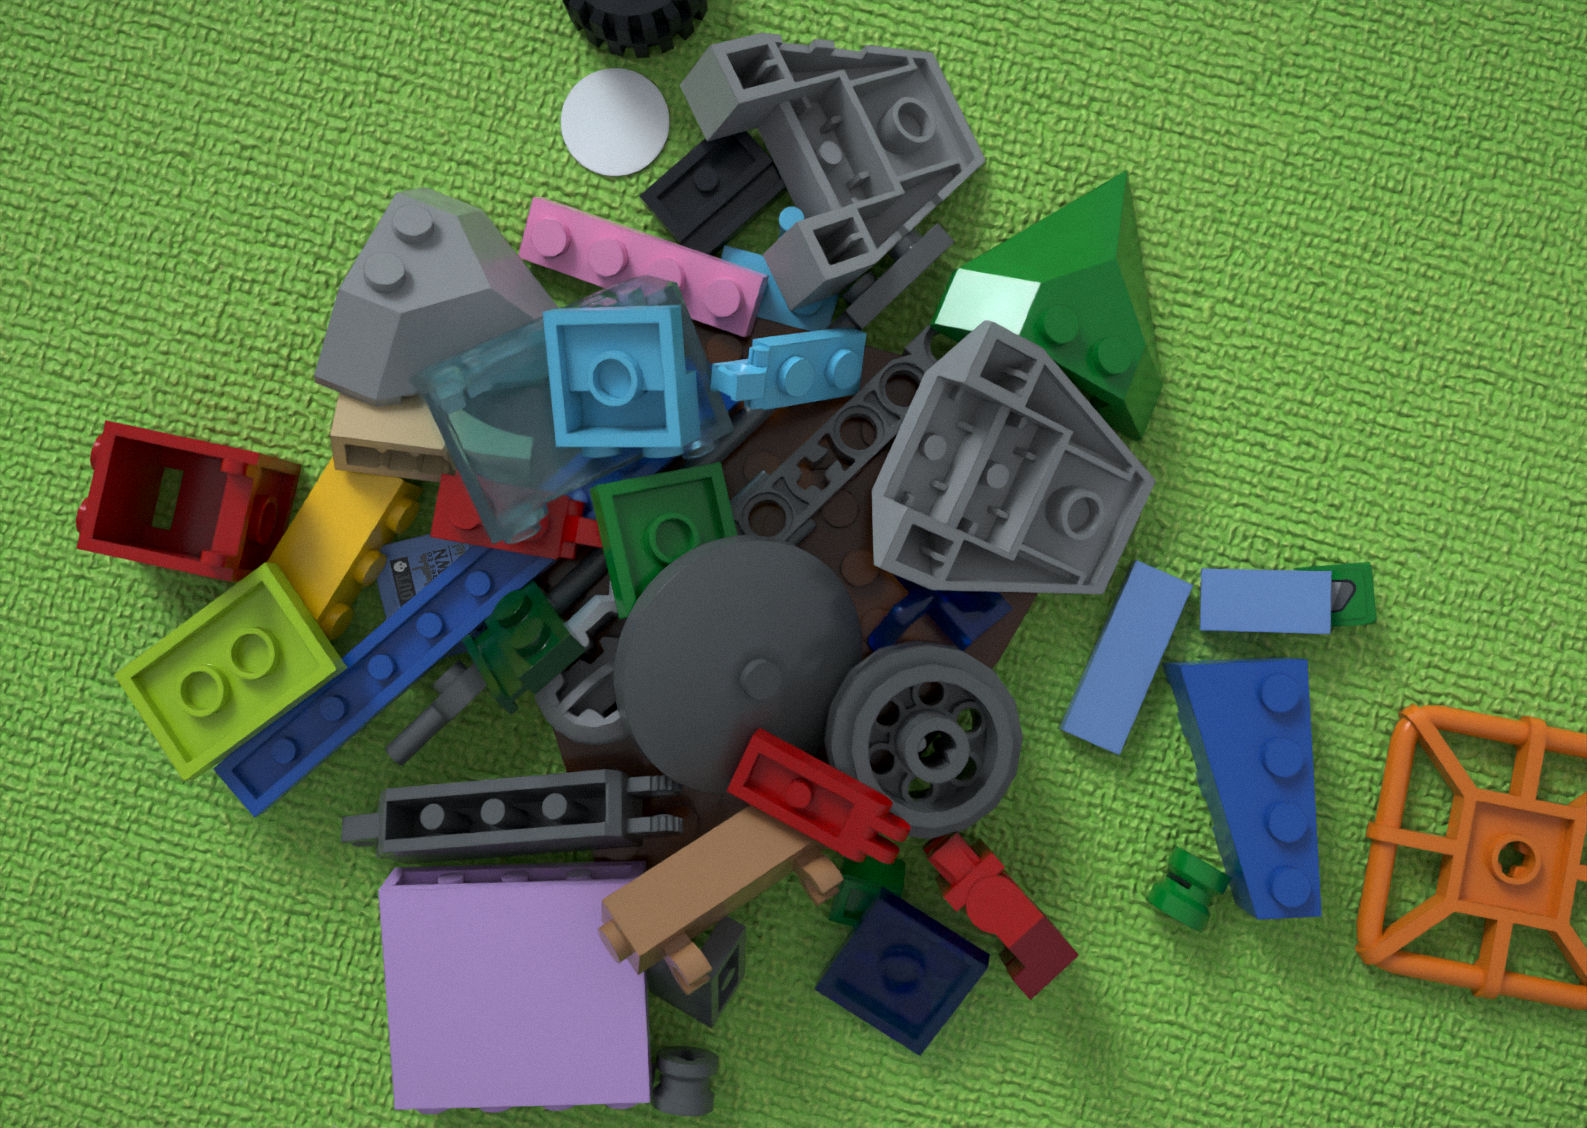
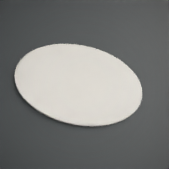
M622 68L603 69L586 76L570 91L561 113V132L569 152L581 165L598 174L623 176L645 168L659 155L669 133V111L659 89L643 75Z

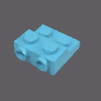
M681 305L558 308L543 312L556 447H581L582 456L589 458L610 457L621 454V447H643L644 457L666 458L683 454V446L701 437L696 370H686Z

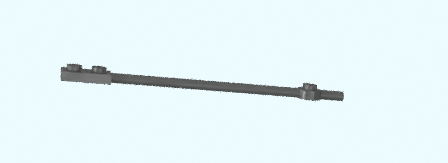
M938 223L924 236L914 227L888 252V255L895 263L879 279L869 270L842 296L850 306L826 329L852 327L861 331L955 241ZM744 406L679 469L716 462L722 463L778 408L762 410L750 409ZM593 549L547 593L561 615L608 571L603 549ZM458 660L431 686L440 696L385 747L387 754L396 763L403 766L487 686L475 663L467 668Z

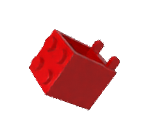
M105 420L103 433L96 438L91 450L90 463L94 473L89 495L81 503L76 516V529L79 533L76 549L229 582H239L268 561L288 529L302 465L258 452ZM165 467L184 471L171 530L152 527Z

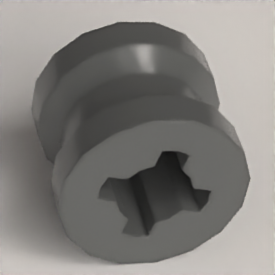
M669 1046L659 1049L655 1066L661 1072L660 1083L653 1088L652 1106L661 1112L679 1116H701L712 1112L715 1094L710 1090L709 1084L710 1078L717 1073L719 1057L709 1050L690 1046Z

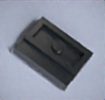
M747 131L708 142L705 138L639 197L643 205L679 245L715 256L724 248V245L731 242L788 190L777 167L773 164V160Z

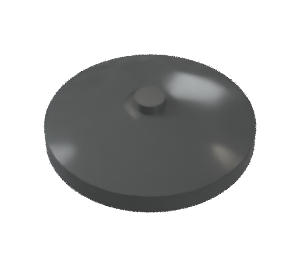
M757 535L731 536L702 544L686 552L664 568L648 584L634 604L621 631L616 649L613 682L618 713L630 739L653 765L672 780L695 790L716 794H730L726 790L753 734L759 728L814 757L825 746L823 736L830 703L848 671L862 661V634L855 605L842 581L826 564L801 548L779 539Z

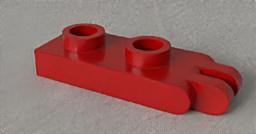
M759 728L753 734L726 790L737 798L856 862H863L866 856L869 855L882 863L893 864L900 850L895 843L878 833L892 840L904 842L911 830L909 823L889 812L893 802L887 796L762 728Z

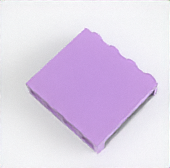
M646 860L395 867L378 890L395 1110L416 1109L422 1114H438L450 1108H479L484 1112L496 1113L519 1106H542L547 1110L561 1111L572 1108L575 1105L605 1104L613 1109H626L638 1103H650L656 1067L655 1063H651L647 970L637 975L627 959L617 963L606 949L597 930L603 925L602 900L647 871Z

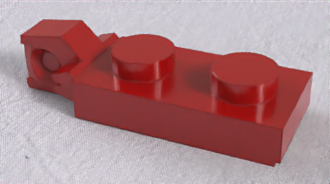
M441 474L430 533L432 538L560 561L562 558L575 560L578 544L603 549L597 520L583 518L585 502L576 501L570 496Z

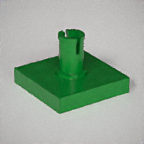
M721 462L600 484L590 489L619 619L628 617L637 599L648 584L674 560L702 544L720 538L738 536Z

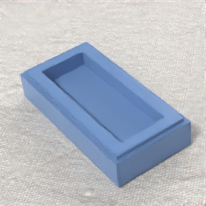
M1201 569L1200 630L1330 634L1332 571Z

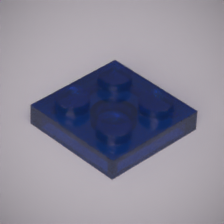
M882 887L819 974L814 990L921 1056L988 969L990 954Z

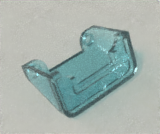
M650 275L638 276L562 307L595 308L681 305L686 370H696L701 437L683 446L682 458L693 459L713 451L719 445L718 438L735 431L720 391L714 392L710 390L712 371L677 282ZM543 316L436 362L409 378L413 391L487 538L492 544L502 540L506 544H513L535 535L542 528L539 521L548 513L547 502L644 457L643 447H621V454L600 458L583 457L581 447H556Z

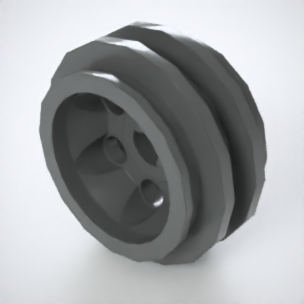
M917 639L879 648L848 671L830 703L823 736L829 765L887 796L893 802L889 812L904 819L911 826L908 836L932 839L966 830L996 808L1017 774L1023 740L1016 702L994 670L952 645ZM924 682H938L941 692L936 701L923 703L920 700L919 689ZM889 701L894 702L897 708L895 719L887 724L877 722L876 718L880 710ZM969 708L972 716V729L965 731L957 724V718L962 710ZM940 731L941 737L933 741L935 752L930 756L919 757L918 752L927 747L924 736L930 732ZM880 749L888 750L892 757L890 766L881 772L873 771L869 762L871 755ZM916 777L925 782H930L929 788L908 791L909 783Z

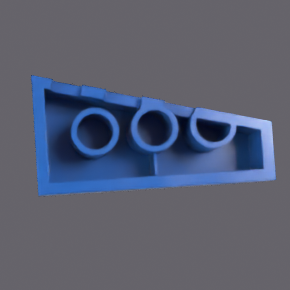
M1267 657L1161 662L1167 683L1171 684L1179 710L1177 716L1183 735L1188 739L1193 755L1199 788L1202 796L1206 798L1214 824L1212 830L1226 875L1232 878L1229 885L1235 905L1257 920L1322 917L1307 659Z

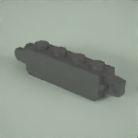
M602 769L388 788L380 792L377 813L342 817L341 842L345 844L352 843L356 847L376 846V858L390 859L404 864L643 846V839L683 834L682 818L669 814L643 817V799L671 798L681 795L683 793V785L666 775L632 777L620 770Z

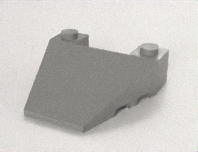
M758 33L710 45L680 84L707 142L747 130L758 129L795 206L804 214V220L797 221L763 254L790 311L842 292L878 262L899 240L909 233L927 214L986 161L933 52L865 45L861 51L836 49L834 41L814 39L810 45L783 43L782 37L779 34Z

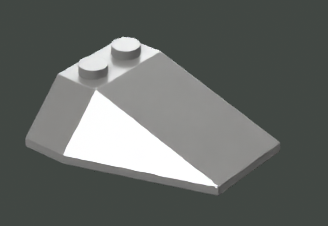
M984 320L924 373L872 488L874 565L931 590L1103 594L1156 480L1042 347L993 321Z

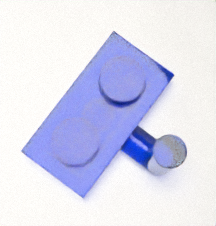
M893 574L909 594L897 602L868 636V644L874 651L882 647L894 645L914 622L928 613L960 650L964 651L1001 621L1013 608L999 592L931 590Z

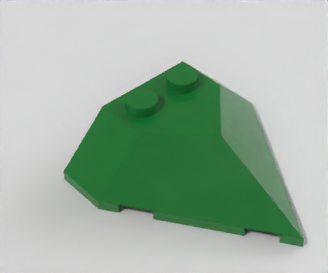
M1126 170L954 270L929 327L959 343L984 320H990L1042 347L1074 385L1093 395L1090 404L1112 429L1136 442L1143 439L1163 383L1128 172Z

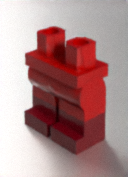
M959 832L932 838L922 847L927 854V859L940 872V875L935 880L943 898L956 912L964 907L967 915L976 927L984 932L996 934L1007 946L998 955L1011 979L1030 1000L1079 956L1058 928L1004 870L1005 866L981 838L970 846Z

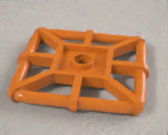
M1415 704L1409 705L1398 713L1399 721L1395 725L1389 742L1375 822L1368 821L1365 836L1371 838V845L1356 920V938L1358 943L1355 945V951L1364 964H1373L1379 969L1396 975L1471 989L1472 994L1476 997L1494 1000L1498 995L1574 1010H1587V949L1569 924L1577 880L1587 882V864L1580 863L1587 828V791L1567 805L1536 799L1544 752L1549 751L1587 759V734L1547 726L1545 720L1527 715L1522 716L1519 720L1444 705H1423L1421 707ZM1438 730L1514 744L1517 751L1509 794L1477 788ZM1417 741L1454 794L1446 836L1401 828ZM1514 841V850L1523 854V862L1521 865H1511L1508 874H1504L1502 872V864L1498 862V855L1501 849H1505L1508 843ZM1402 845L1443 853L1435 895L1382 930L1397 846ZM1454 912L1486 918L1479 959L1474 964L1399 950ZM1513 924L1547 930L1579 977L1580 985L1505 971Z

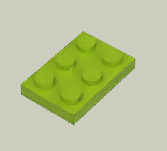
M265 562L115 673L114 676L185 782L200 777L346 670L347 666L277 563Z

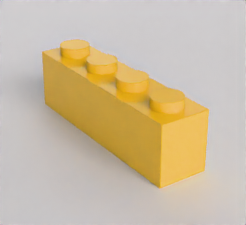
M333 456L267 561L279 565L329 641L338 638L350 624L354 614V610L351 608L353 602L363 586L371 585L385 567L387 557L380 552L383 545L390 544L396 533L404 532L412 524L419 511L417 499L424 490V488L407 478L335 470Z

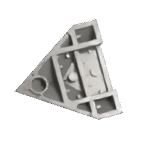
M427 187L396 192L338 289L314 374L315 383L376 407L402 404L401 397L436 392H441L442 398L545 386L546 379L549 378L543 312L558 309L559 307L482 209Z

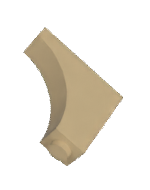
M339 392L330 433L335 470L439 483L443 473L529 489L533 439L515 436L481 423L457 407L449 398H442L441 392L401 397L402 404L378 407Z

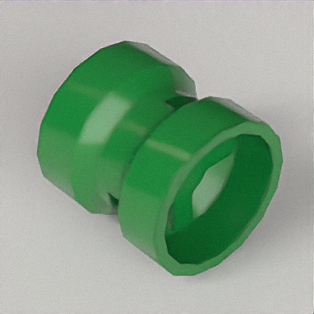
M1175 846L1167 860L1169 872L1163 881L1154 883L1145 900L1179 922L1202 933L1211 917L1208 909L1210 903L1215 896L1224 894L1232 878L1191 853Z

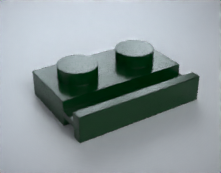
M533 579L520 590L511 591L501 598L496 604L493 613L484 620L488 627L475 639L469 633L461 639L493 698L510 715L519 709L515 700L529 689L535 695L586 651L550 597Z

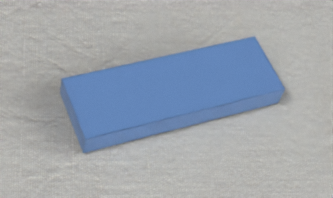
M1138 560L1131 561L1059 729L1120 755L1193 587L1192 584Z

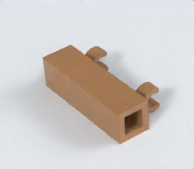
M749 805L602 900L603 925L597 930L603 944L617 963L627 959L637 975L664 958L675 980L688 996L710 981L707 974L712 971V967L706 957L691 941L693 938L793 871L798 876L803 889L817 907L839 892L837 885L842 883L844 879L834 863L826 855L822 854L829 847L758 808Z

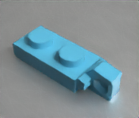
M841 327L753 339L752 347H749L748 359L712 364L710 390L714 392L720 391L729 395L733 401H744V406L750 409L762 410L855 395L860 387L866 333L852 327Z

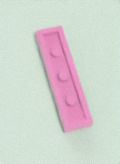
M533 197L518 254L521 259L654 306L681 305L682 316L742 337H748L752 334L769 278L766 274L543 197Z

